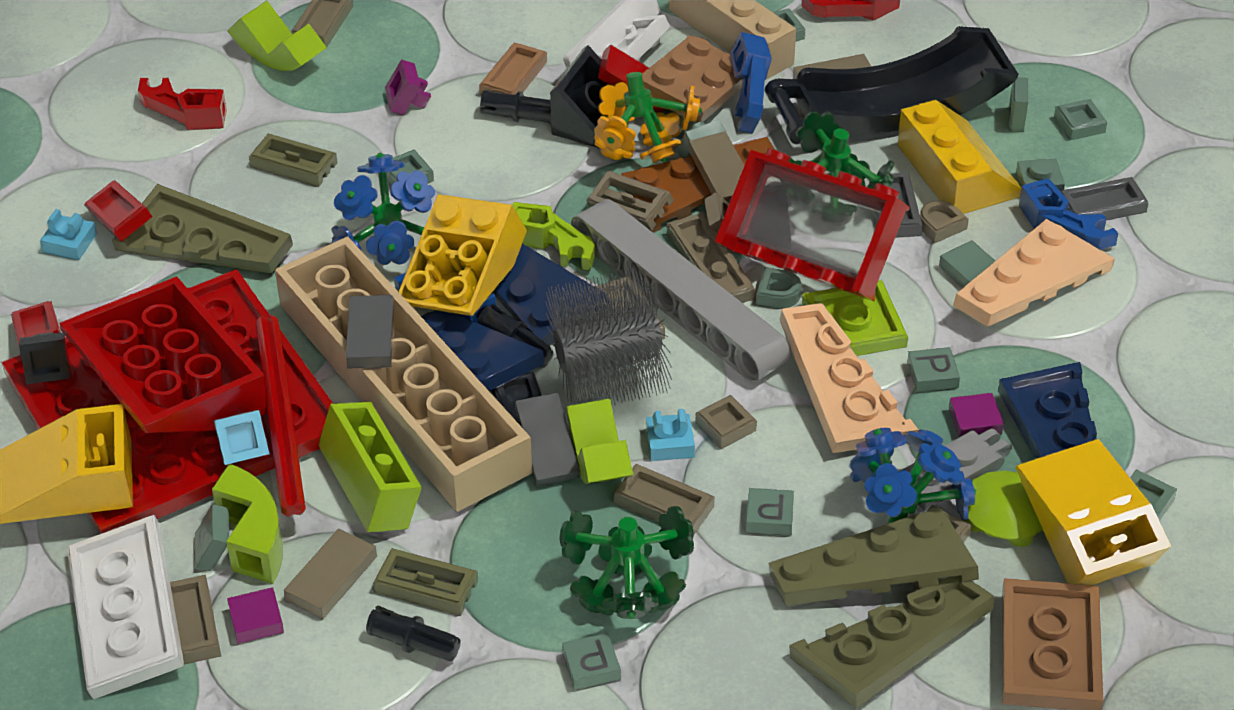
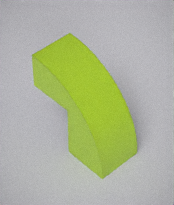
M268 0L241 17L227 30L237 44L260 63L280 71L295 70L327 48L310 24L292 34Z
M604 399L567 406L564 415L582 481L585 484H592L633 476L626 440L619 441L611 400Z
M229 464L212 488L215 505L226 507L227 511H229V523L237 525L226 541L231 569L233 572L273 584L278 576L283 560V542L275 501L269 490L260 480L249 472Z

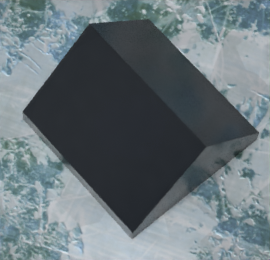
M589 45L581 50L550 92L552 135L599 148L595 145L594 130L598 125V119L604 116L598 111V106L602 102L599 94L601 88L609 84L598 78L601 59Z

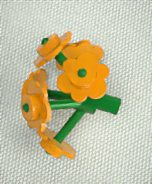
M632 72L626 75L628 87L625 83L620 82L615 86L607 85L601 88L599 96L602 102L598 106V111L604 116L598 119V125L594 130L595 145L601 148L600 152L613 160H621L622 157H633L636 133L631 128H627V125L635 117H643L645 123L640 129L641 134L644 136V144L646 146L654 145L653 148L639 155L642 160L651 158L652 163L666 162L669 157L674 155L672 148L682 144L681 140H673L674 137L681 133L679 126L681 118L675 112L668 113L667 115L664 113L656 114L653 106L684 112L682 130L685 131L689 121L696 122L698 114L702 112V109L699 107L700 99L694 98L695 86L690 85L686 104L654 98L651 96V91L644 88L641 72Z

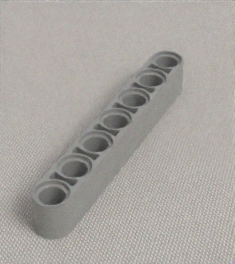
M604 199L572 218L571 225L592 239L595 245V256L616 274L619 272L621 278L622 274L624 278L626 275L629 276L630 272L632 277L634 274L637 283L638 275L641 290L642 278L644 292L645 275L648 300L649 277L650 301H653L654 289V304L750 382L759 381L790 361L791 349L780 332L612 200Z

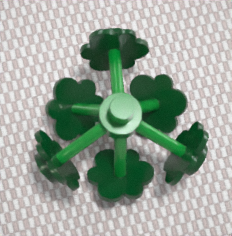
M810 112L804 117V125L799 127L796 132L798 138L802 140V149L806 153H813L818 149L822 151L811 162L825 167L826 171L830 172L828 175L834 177L838 176L839 171L856 176L863 180L861 186L864 187V179L867 178L870 180L868 188L874 189L876 183L891 188L894 176L890 174L894 167L893 161L890 160L886 165L883 164L877 174L870 171V166L867 162L858 161L857 156L851 153V149L847 144L849 139L848 131L841 129L839 124L834 122V116L830 112H825L822 115L818 112ZM790 157L789 162L801 166L802 161H800V160L794 161V160ZM780 180L784 190L793 200L810 205L816 199L812 190ZM831 197L830 203H814L812 213L822 214V220L838 223L844 222L846 217L853 216L857 212L858 207L839 202V199Z
M669 507L667 513L659 516V525L661 527L659 532L645 535L643 529L638 526L637 521L632 517L622 518L619 521L618 527H613L609 530L608 536L590 534L593 528L591 516L587 514L582 515L580 511H573L571 513L570 521H565L560 529L559 541L562 547V556L569 558L571 563L579 565L583 562L586 551L590 550L592 544L600 545L598 552L601 559L608 562L600 579L593 581L588 576H580L578 581H574L570 585V591L579 598L580 604L585 609L593 613L613 615L615 612L620 618L635 619L645 616L646 612L654 613L657 610L669 609L679 601V593L686 587L685 581L680 579L678 574L673 571L665 573L658 578L646 558L652 553L651 544L658 542L664 550H669L670 556L674 560L692 554L694 550L693 526L689 519L684 518V513L680 507ZM624 572L625 593L613 594V588L608 583L613 574ZM643 572L648 580L644 586L645 590L635 592V575Z

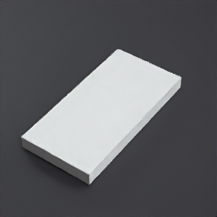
M155 515L67 546L86 687L91 697L96 699L184 667L161 527Z

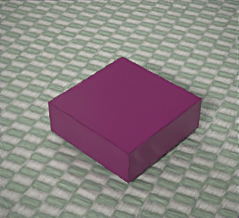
M993 393L950 398L949 411L958 437L970 431H975L980 435L989 429H994L1002 435L1004 423Z
M273 587L227 598L238 644L284 633L283 622Z

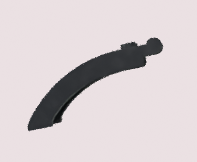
M958 26L951 35L942 41L911 56L881 65L855 69L807 67L800 70L796 79L777 78L769 81L764 91L769 101L776 104L787 125V136L793 144H801L802 140L798 138L796 132L799 127L804 125V119L799 117L790 98H794L797 101L804 116L810 112H818L820 115L830 112L834 116V122L839 124L841 129L848 131V141H865L898 136L901 109L937 100L958 115H962L1008 88L1017 80L1019 74L989 28Z

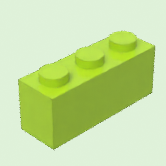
M372 402L330 404L318 446L366 532L408 529L422 487Z

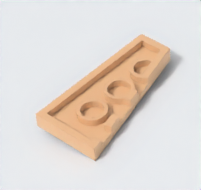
M1046 219L956 293L953 306L989 327L1026 310L1028 304L1036 299L1046 301L1055 297L1057 291L1067 285H1071L1074 288L1085 283L1089 275L1096 272L1099 275L1110 272L1115 258L1068 232L1062 226Z
M822 303L781 310L779 321L832 453L857 450L856 444L865 441V434L878 428H890L892 432L900 431L902 435H907L908 431L918 432L919 429L910 418L905 420L896 408L898 402L890 391H883L872 377L874 370L865 359L860 360L850 348L851 340Z

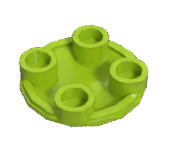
M1006 470L987 472L972 480L973 487L976 489L975 504L968 506V519L963 520L971 525V531L983 532L993 538L1008 540L1011 544L1018 547L1030 545L1034 541V536L1043 531L1017 472Z

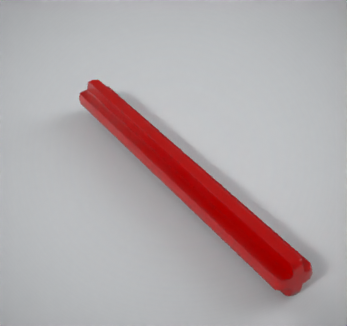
M273 315L267 318L261 316L255 323L262 372L265 374L266 404L281 513L290 517L294 514L301 515L306 510L279 320Z

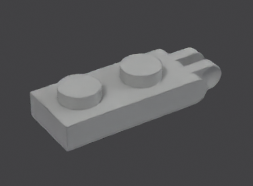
M989 429L980 435L975 431H970L945 445V447L955 453L960 461L961 468L959 470L963 471L965 479L970 478L971 480L987 472L999 470L1005 462L1004 458L1012 450V445L1005 439L1000 440V434L994 429ZM913 464L907 466L906 468H904V469H902V470H900V471L905 470V471H908V472L910 473V472H911V469H912V467H913ZM922 468V470H921V473H920V475H919V478H918L917 482H918V481L922 478V476L927 472V471H925L923 468ZM934 478L921 494L952 490V483L949 481L941 483ZM943 501L922 503L918 505L924 511H927L931 507V505L936 506L937 504Z

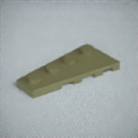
M157 184L142 202L153 217L122 242L116 237L112 239L116 251L271 274L293 246L289 233Z
M941 507L768 563L770 576L786 606L846 598L849 591L858 589L872 591V594L891 592L890 585L918 581L920 588L939 585L938 578L961 575L962 582L979 579L978 565Z

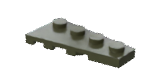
M961 575L947 577L940 580L939 585L924 587L907 594V602L895 607L882 605L868 611L867 619L849 627H846L842 622L825 629L826 636L808 644L805 639L790 644V658L854 707L858 708L994 609V595L972 580L962 582Z

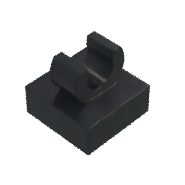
M63 332L41 333L31 337L20 338L19 348L26 384L71 379L70 360Z

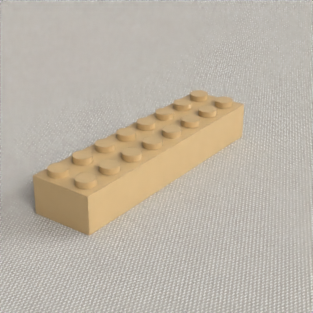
M348 236L275 269L280 306L362 402H372L391 436L456 512L532 474L531 437ZM393 295L392 367L347 369L346 349L349 297Z

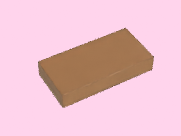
M514 42L479 84L480 95L482 96L484 90L515 95L518 91L524 92L546 65L547 52Z

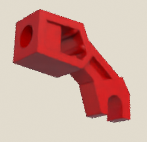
M802 0L801 6L811 15L821 18L861 16L874 21L900 7V0Z
M140 78L138 95L141 104L146 109L149 108L183 123L187 130L224 128L227 108L223 89L187 88L178 94L173 91L169 78H162L161 85L157 87H150L148 78Z

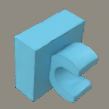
M55 209L47 221L48 230L40 239L43 253L80 260L97 235L95 222L83 220L78 213H74L72 217L63 216L59 209Z
M678 409V415L661 416V411H655L652 417H646V433L651 461L695 458V444L690 414H686L684 409Z
M259 410L214 420L224 465L269 454Z

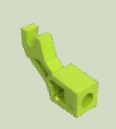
M513 202L512 206L527 230L523 240L524 245L538 249H545L553 245L558 249L561 267H567L569 260L572 258H581L582 270H591L595 259V245L590 236L584 235L554 214L551 206Z

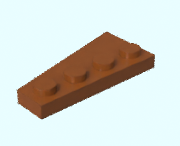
M768 137L733 145L744 165L750 150L763 154L766 153L767 148L775 150ZM692 156L621 173L622 176L669 191L674 199L670 206L664 205L662 207L665 213L661 218H654L656 226L652 230L653 233L661 230V223L672 218L679 220L691 216V209L704 204V199L712 195ZM625 191L633 195L634 198L648 203L653 202V200Z

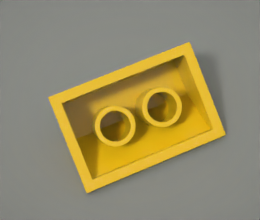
M937 100L901 109L897 146L940 201L951 203L965 214L1020 197L1021 186L966 119Z

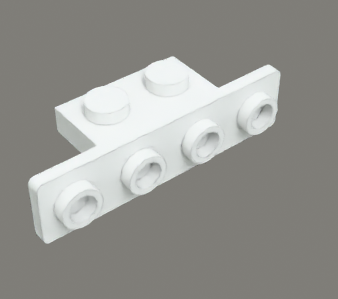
M621 0L563 56L566 68H569L581 50L587 45L593 49L600 59H602L603 51L611 44L640 62L639 58L647 50L655 47L660 41L659 38L670 28L665 15H658L660 7L657 0Z

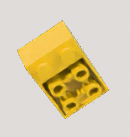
M438 194L399 293L414 307L473 316L514 266L527 233L514 207L511 204Z
M122 404L77 409L0 449V524L133 507L132 444Z
M1099 439L1028 461L1015 467L1067 583L1095 585L1154 565L1171 547L1151 503Z

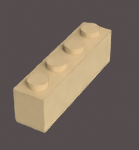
M669 0V11L729 53L741 32L765 37L772 57L766 79L794 65L796 28L757 1Z

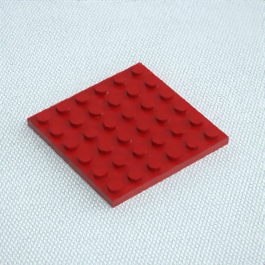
M235 269L188 288L262 371L255 322L259 317L267 318L270 314L239 271ZM280 330L298 458L320 449L318 445L330 404H333V402ZM67 337L65 339L71 366V379L26 384L21 355L1 362L7 379L37 430L77 409L121 404ZM124 408L132 444L133 507L87 513L98 533L102 534L155 515L156 519L212 496V488L229 465H224L216 431L145 433ZM268 412L260 417L269 454L231 463V465L237 466L255 477L275 468Z

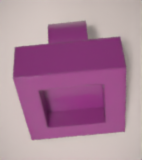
M401 59L385 86L389 108L392 112L404 115L410 104L425 108L431 98V93L424 92L428 81L418 77L415 63Z

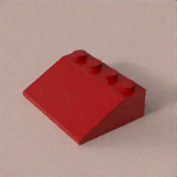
M177 276L59 323L60 330L145 433L216 431L214 420L259 410L260 416L267 414L265 374Z

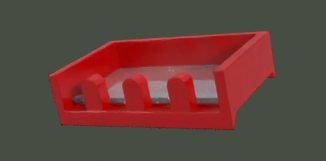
M767 148L765 154L750 150L714 242L734 253L875 302L876 285L904 214L910 208L898 199L900 192L878 183L875 184L874 189L861 186L862 179L839 171L837 177L825 174V167L808 160H803L801 166L789 162V155L771 148Z

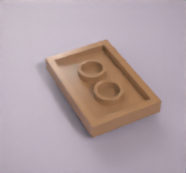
M689 35L642 74L644 88L649 89L651 96L654 98L686 104L690 85L695 86L694 98L700 99L699 107L702 109L695 123L705 121L742 88V79L735 78L730 54L712 46L706 39ZM672 110L677 114L684 116V112Z
M1004 578L1002 587V704L1064 710H1102L1104 699L1099 586Z

